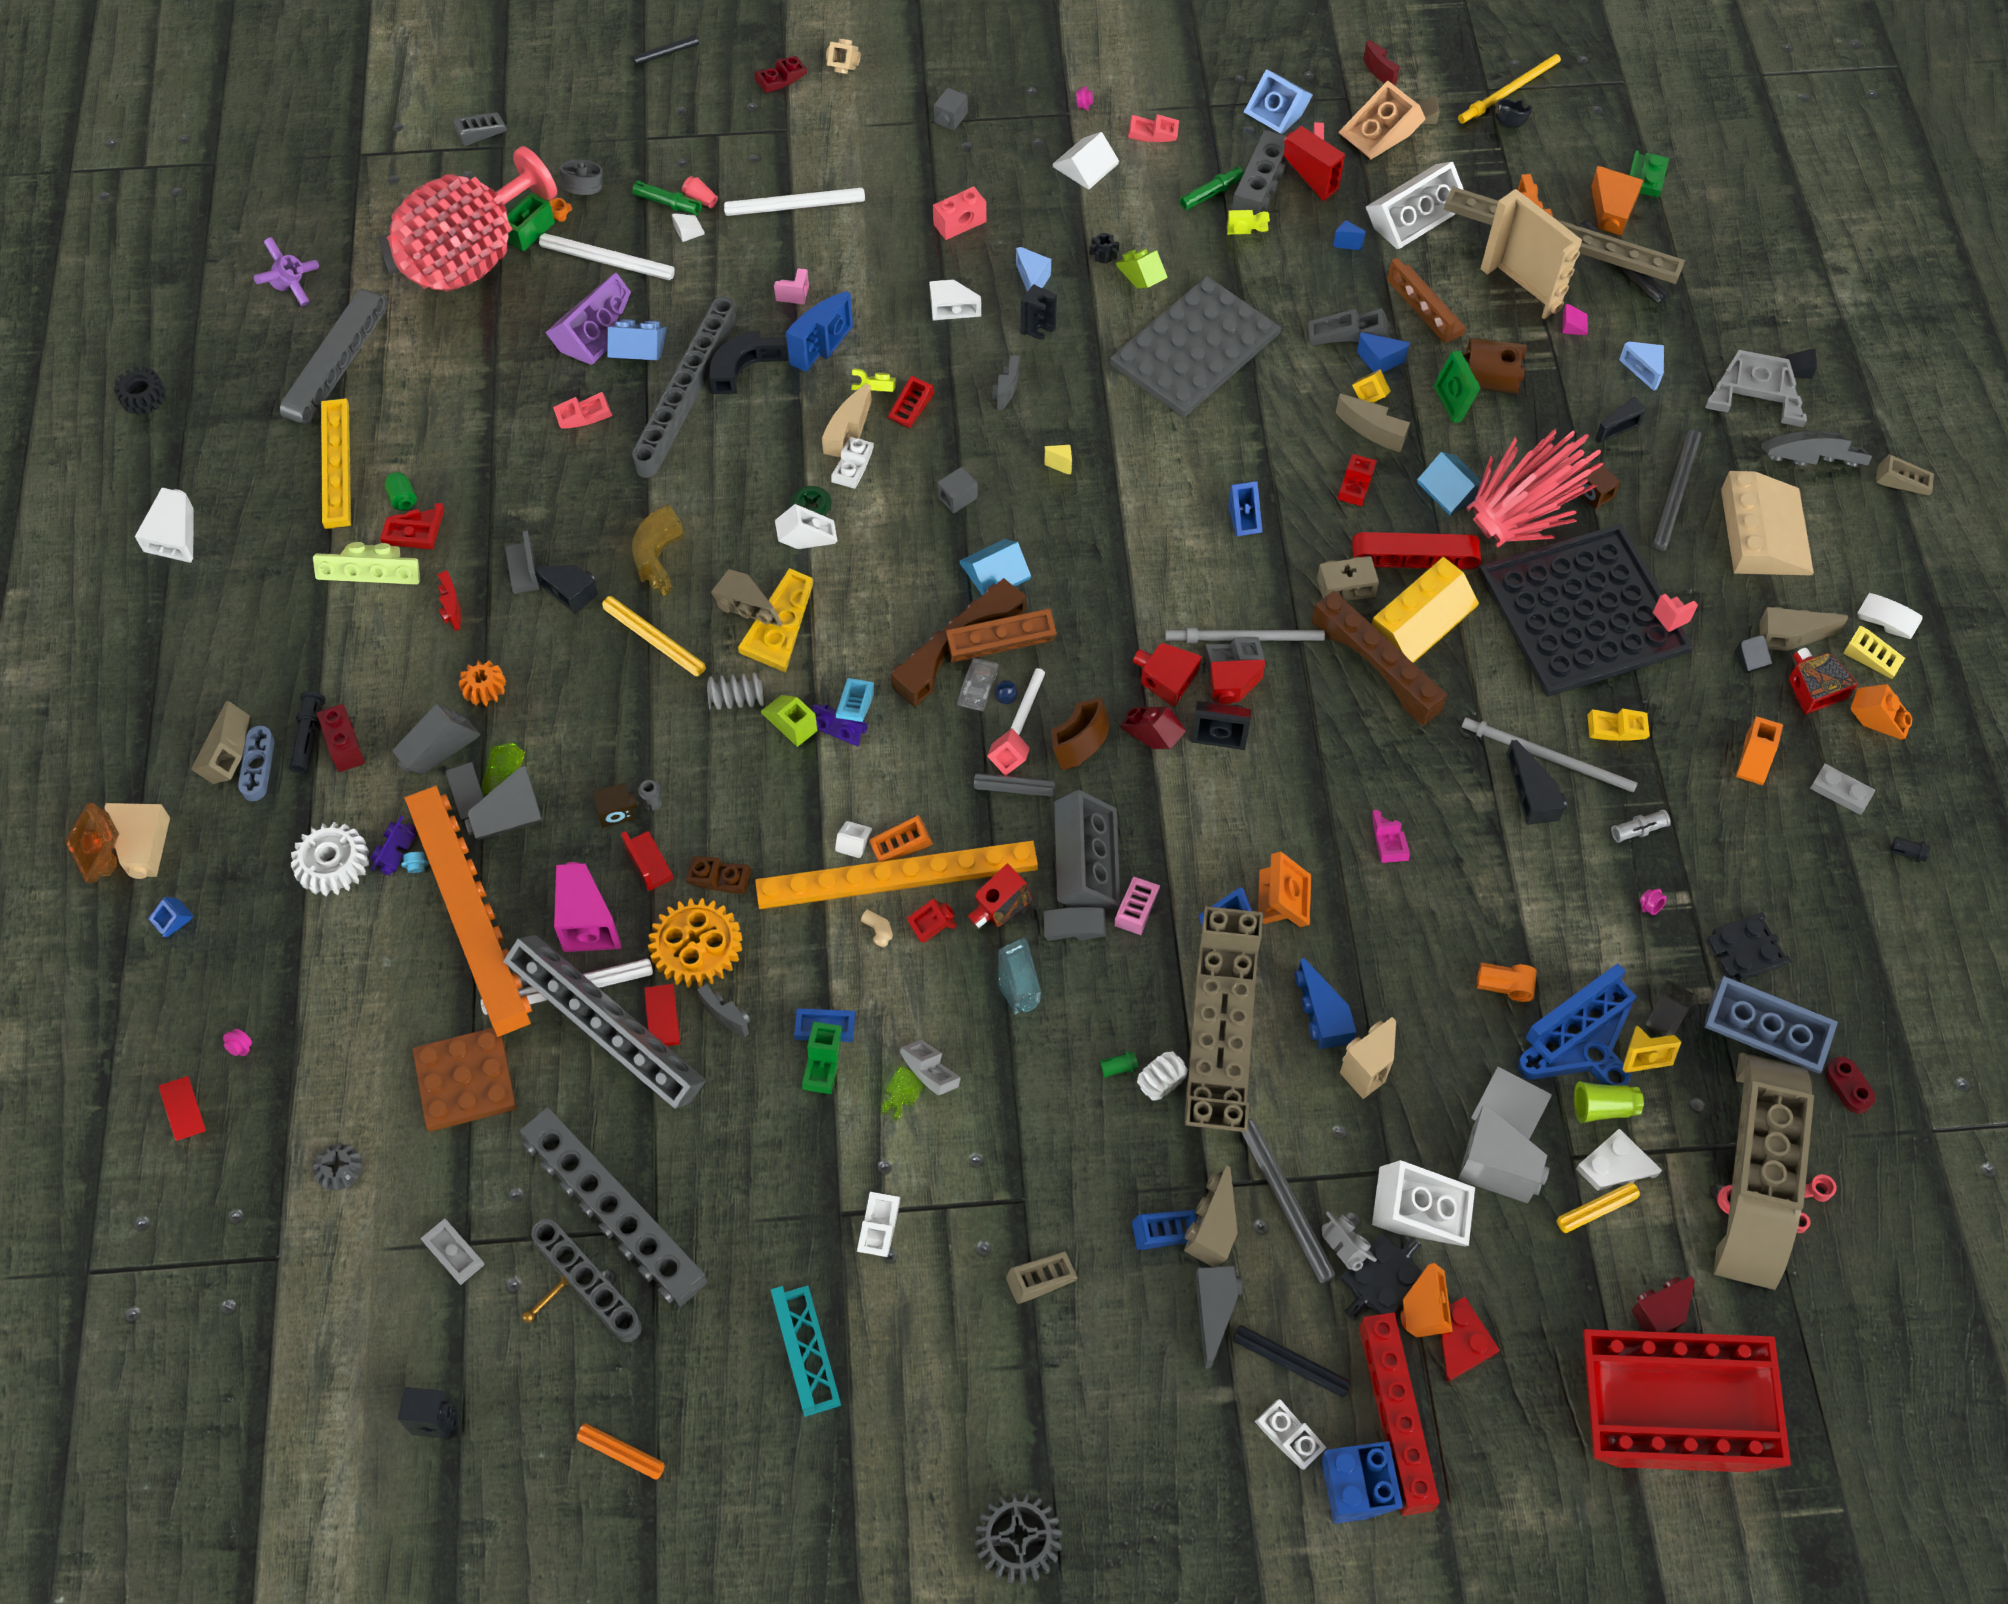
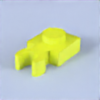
M1253 210L1229 211L1227 235L1251 234L1252 229L1261 232L1268 231L1269 213L1260 212L1253 215Z

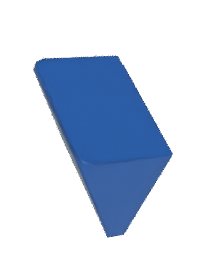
M1345 220L1335 232L1333 246L1336 248L1361 250L1366 231Z
M164 897L148 919L163 937H168L193 918V914L179 899Z

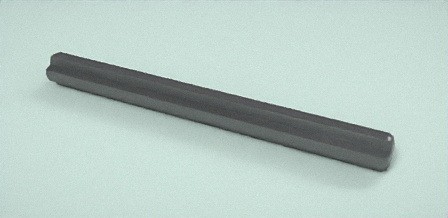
M1691 429L1686 435L1652 545L1655 550L1665 551L1668 546L1701 438L1699 431Z
M1249 1119L1247 1132H1242L1319 1282H1328L1334 1278L1335 1272L1256 1121Z

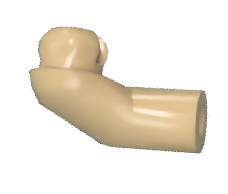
M867 909L862 915L861 922L874 928L876 933L873 938L874 943L881 947H886L889 940L893 937L890 923L887 919Z

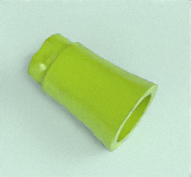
M1581 1081L1575 1086L1574 1109L1580 1123L1611 1118H1629L1630 1116H1640L1642 1114L1644 1098L1639 1087L1593 1084Z

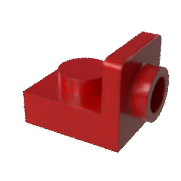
M935 899L930 900L906 918L919 941L923 943L946 927L950 929L957 927L953 919L955 913L946 902L941 903Z

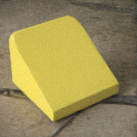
M1070 445L1045 446V465L1063 473L1071 474L1072 455Z

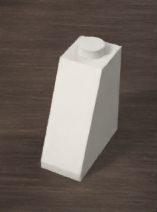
M161 488L135 535L143 552L189 563L192 562L194 508L186 493L178 489Z

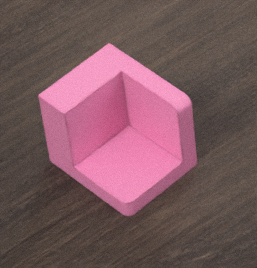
M798 268L795 281L780 280L775 282L776 301L805 304L809 288L807 269Z

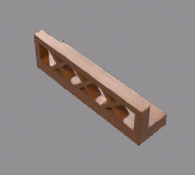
M1398 258L1391 260L1387 281L1441 341L1446 344L1464 335L1466 327L1408 264L1404 265Z
M1051 609L946 630L950 649L948 655L950 663L1053 641L1057 633Z

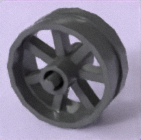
M578 159L569 160L560 165V186L563 190L578 195H590L602 189L603 169L597 163Z

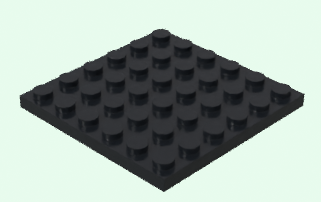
M1622 524L1480 565L1479 575L1546 697L1691 653L1694 647L1682 626L1668 632L1653 614L1659 597L1663 594Z

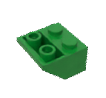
M531 192L517 199L506 209L508 222L513 229L507 233V243L524 252L555 223L550 202Z

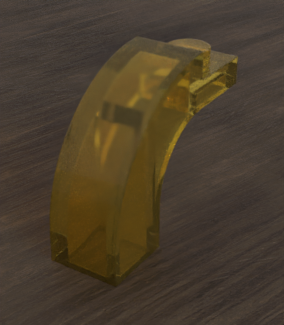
M669 504L654 511L643 520L636 530L632 543L633 558L641 582L649 580L651 586L654 589L658 588L663 596L673 592L670 577L658 561V556L666 546L684 537L682 523Z

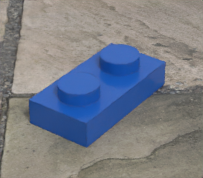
M797 1009L794 1032L795 1040L809 1041L813 1022L842 1026L841 1042H853L855 1011Z

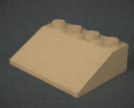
M1729 471L1721 488L1734 574L1813 575L1814 571L1799 488L1755 471Z

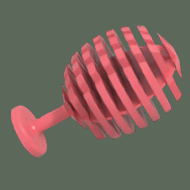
M525 146L516 149L513 159L520 175L496 192L482 184L476 177L469 180L467 177L454 174H446L439 179L426 182L425 185L416 188L394 210L391 215V234L386 237L390 244L392 257L400 272L408 279L422 286L423 289L430 287L433 290H444L445 292L473 284L474 281L483 278L507 252V233L513 229L508 222L507 210L504 204L527 188L544 200H551L557 195L555 182L540 158Z

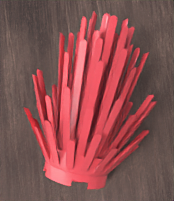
M1554 429L1533 450H1530L1517 467L1498 487L1497 485L1518 452V448H1514L1517 442L1516 437L1513 439L1489 482L1492 474L1490 468L1493 462V458L1490 456L1475 501L1468 505L1466 509L1468 512L1473 509L1476 514L1473 518L1474 522L1488 539L1492 536L1495 538L1497 543L1494 546L1496 548L1505 542L1555 539L1552 535H1541L1538 531L1577 522L1574 518L1564 521L1558 520L1577 513L1571 510L1528 523L1533 519L1560 509L1562 504L1597 487V485L1593 484L1585 488L1582 485L1587 483L1588 479L1583 478L1600 468L1603 463H1598L1569 480L1588 466L1589 462L1601 453V450H1597L1571 466V464L1584 455V451L1578 450L1572 456H1568L1589 437L1588 434H1585L1576 442L1566 445L1550 458L1552 454L1574 436L1573 430L1553 447L1551 442L1555 439L1556 429Z

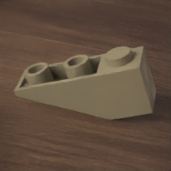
M728 569L711 591L717 601V606L726 613L733 612L746 619L753 618L767 625L770 623L781 627L783 624L771 603L748 574Z
M1767 607L1760 620V635L1765 637L1768 649L1788 651L1839 634L1848 620V615Z
M226 701L191 770L212 784L231 780L243 756L250 715L231 702Z
M1227 1165L1219 1173L1213 1172L1206 1185V1188L1209 1189L1207 1197L1201 1199L1195 1211L1199 1216L1196 1223L1192 1222L1185 1234V1239L1188 1242L1184 1251L1212 1267H1218L1227 1260L1237 1236L1231 1167Z

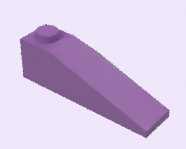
M614 273L545 333L561 353L591 365L607 351L608 327L615 325V321L623 313L631 291L619 275Z

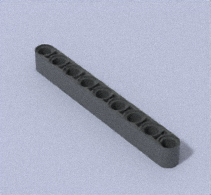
M721 296L716 298L711 304L632 453L636 472L639 476L649 478L658 472L710 374V364L714 354L729 338L737 321L734 302L731 298Z

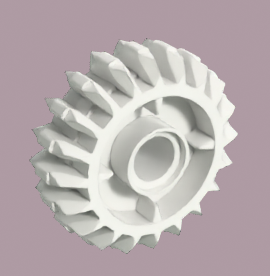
M333 822L331 827L328 828L327 825L322 823L320 830L311 827L312 834L309 836L302 834L303 842L295 843L297 851L291 852L293 860L291 868L295 873L294 876L306 890L310 888L311 892L315 895L321 891L327 897L331 890H333L334 894L339 895V891L343 887L349 891V884L351 882L359 884L358 875H366L364 867L369 866V850L366 842L359 835L358 831L355 829L350 830L346 824L339 827L338 824Z

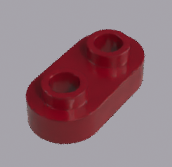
M1836 1057L1827 1065L1825 1069L1826 1079L1844 1106L1853 1113L1862 1114L1867 1112L1875 1103V1093L1856 1064L1849 1058ZM1839 1067L1844 1068L1848 1073H1843ZM1856 1092L1862 1093L1864 1099L1859 1098Z

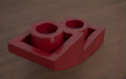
M1368 40L1363 57L1366 66L1383 84L1389 81L1395 86L1400 66L1386 58L1387 50Z
M797 56L776 60L775 68L756 71L755 80L763 91L768 93L797 81L807 74V68Z

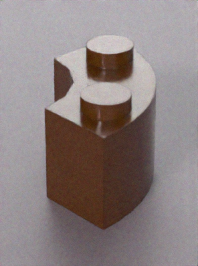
M1102 697L1075 703L1074 712L1070 718L1062 725L1051 729L1053 750L1061 770L1081 765L1105 741L1109 732L1110 719Z

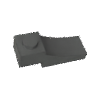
M1355 308L1308 321L1309 340L1312 346L1332 342H1359L1361 332L1389 338L1388 319L1383 308L1359 315Z

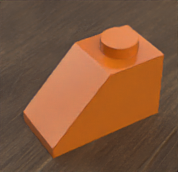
M1435 1263L1428 1264L1404 1297V1310L1401 1311V1322L1404 1329L1416 1338L1453 1332L1445 1271Z

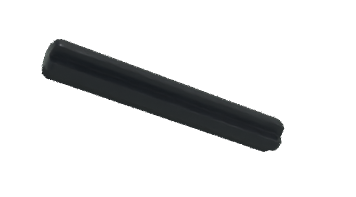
M1240 1325L1234 1334L1233 1341L1340 1397H1344L1347 1394L1351 1382L1339 1374L1243 1325Z

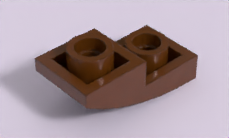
M693 856L686 882L709 890L745 895L751 868L748 864L722 863L717 857Z

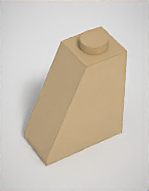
M106 803L105 811L120 865L128 876L136 879L157 877L170 817L162 804Z

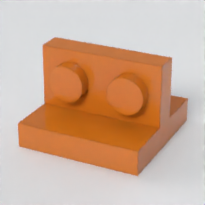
M1281 851L1271 854V867L1260 869L1258 912H1263L1262 924L1288 918L1299 927L1310 925L1311 874Z

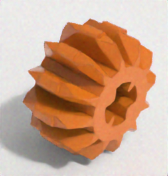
M478 660L476 666L473 667L468 664V671L461 672L459 688L462 691L463 697L467 701L471 700L475 706L483 702L487 707L488 701L493 700L497 702V695H504L506 679L498 665L493 666V663L490 661L482 665V662Z

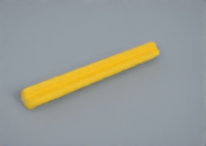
M608 596L606 600H603L602 606L606 612L694 676L699 677L705 671L704 662L617 599Z

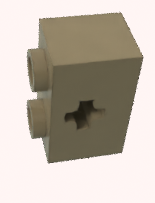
M1371 556L1322 563L1319 566L1317 575L1322 598L1334 590L1345 601L1375 597L1379 584Z

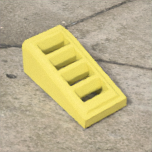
M1862 626L1858 628L1843 653L1891 679L1894 678L1905 659L1901 654ZM1878 654L1884 656L1882 660L1877 658ZM1888 659L1893 661L1891 667L1886 664Z

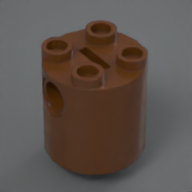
M1470 338L1467 351L1461 353L1468 362L1475 379L1478 381L1480 390L1518 394L1520 382L1524 378L1525 367L1521 366L1522 359H1525L1527 345Z

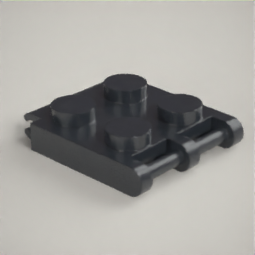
M1763 912L1717 927L1706 940L1715 958L1724 955L1718 963L1726 977L1730 979L1736 977L1741 982L1784 967L1792 962L1789 956L1784 955L1777 941L1779 939L1777 935L1771 933L1764 921L1766 916Z

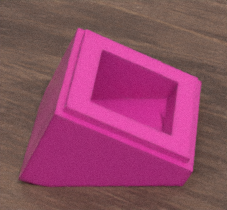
M1565 304L1562 313V333L1587 335V314L1569 304Z

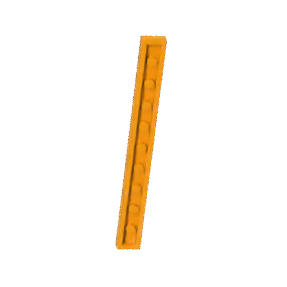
M1026 841L755 879L759 909L992 877L1007 863L1017 873L1038 870V862L1034 841Z

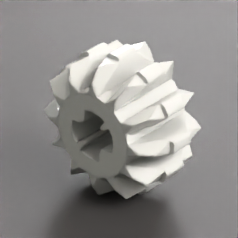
M1165 1052L1143 1069L1138 1076L1137 1083L1146 1096L1148 1095L1151 1100H1158L1168 1095L1182 1083L1187 1076L1188 1069L1184 1065L1183 1060L1179 1056L1177 1057L1174 1052Z

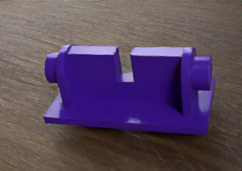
M813 705L812 711L816 715L817 730L857 747L859 746L861 733L865 734L868 729V724L865 723V720L860 722L836 718L837 710L829 707V705Z
M400 816L397 823L391 821L383 835L388 838L383 847L377 845L370 860L374 861L371 871H374L376 866L381 867L380 871L387 876L397 871V867L404 854L395 850L396 847L407 851L417 835L414 825L410 823L406 825L401 824L403 816Z

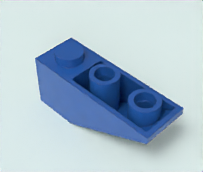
M1305 958L1300 959L1298 970H1295L1294 976L1297 987H1302L1304 995L1301 998L1303 1011L1305 1014L1309 1013L1310 1016L1309 1033L1311 1039L1316 1040L1318 1049L1349 1044L1356 1035L1349 1005Z

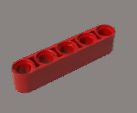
M1361 532L1352 538L1353 558L1371 556L1374 567L1430 569L1443 557L1461 570L1474 569L1481 564L1479 538L1474 535Z

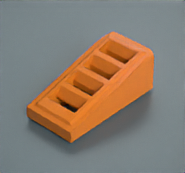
M919 815L869 839L878 862L895 860L933 845L925 824ZM918 831L919 837L915 838L913 832ZM906 834L909 839V842L905 843L902 838V836ZM896 838L899 847L894 848L892 839ZM881 843H886L889 852L884 853Z

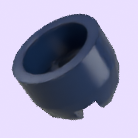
M1008 680L999 682L995 689V697L998 702L1010 704L1015 701L1017 689L1014 683Z

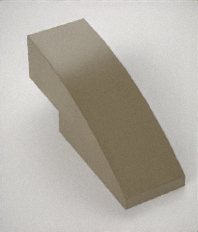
M1340 393L1336 414L1347 425L1370 441L1401 453L1410 422L1387 416L1388 407Z

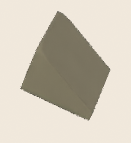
M1431 96L1418 102L1417 104L1420 105L1426 118L1421 125L1437 124L1439 116L1437 96Z

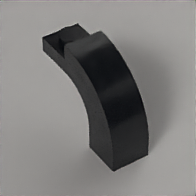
M760 330L739 334L726 341L716 351L710 364L709 379L712 394H737V379L740 372L753 363L787 361L785 337L761 338Z

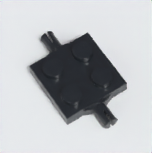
M1380 1234L1373 1241L1369 1249L1377 1260L1374 1262L1366 1258L1360 1270L1348 1269L1341 1276L1340 1280L1352 1291L1356 1298L1345 1309V1313L1348 1316L1355 1307L1357 1308L1349 1318L1355 1320L1364 1308L1380 1315L1394 1313L1401 1307L1404 1297L1423 1273L1410 1258L1421 1247V1243L1418 1241L1411 1249L1409 1248L1417 1240L1416 1238L1411 1237L1400 1249Z

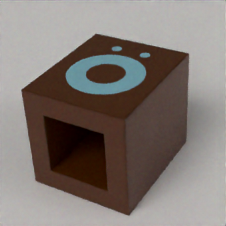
M1602 465L1583 478L1588 479V482L1582 485L1585 488L1593 484L1597 485V487L1582 494V496L1597 509L1615 498L1621 482ZM1585 467L1579 474L1586 471L1587 469H1590L1591 467Z

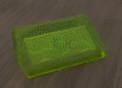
M511 742L491 748L481 785L483 796L488 795L518 768L522 767L525 752Z

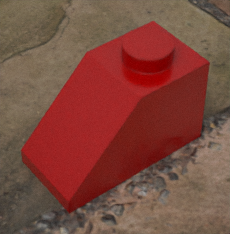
M1265 659L1211 662L1209 682L1212 701L1223 705L1240 702L1263 678Z

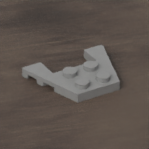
M1743 350L1737 352L1705 406L1707 409L1728 413L1731 407L1732 393L1783 403L1781 423L1804 427L1807 421L1806 413L1803 414L1801 409V397L1797 395L1795 389L1796 381L1789 359Z

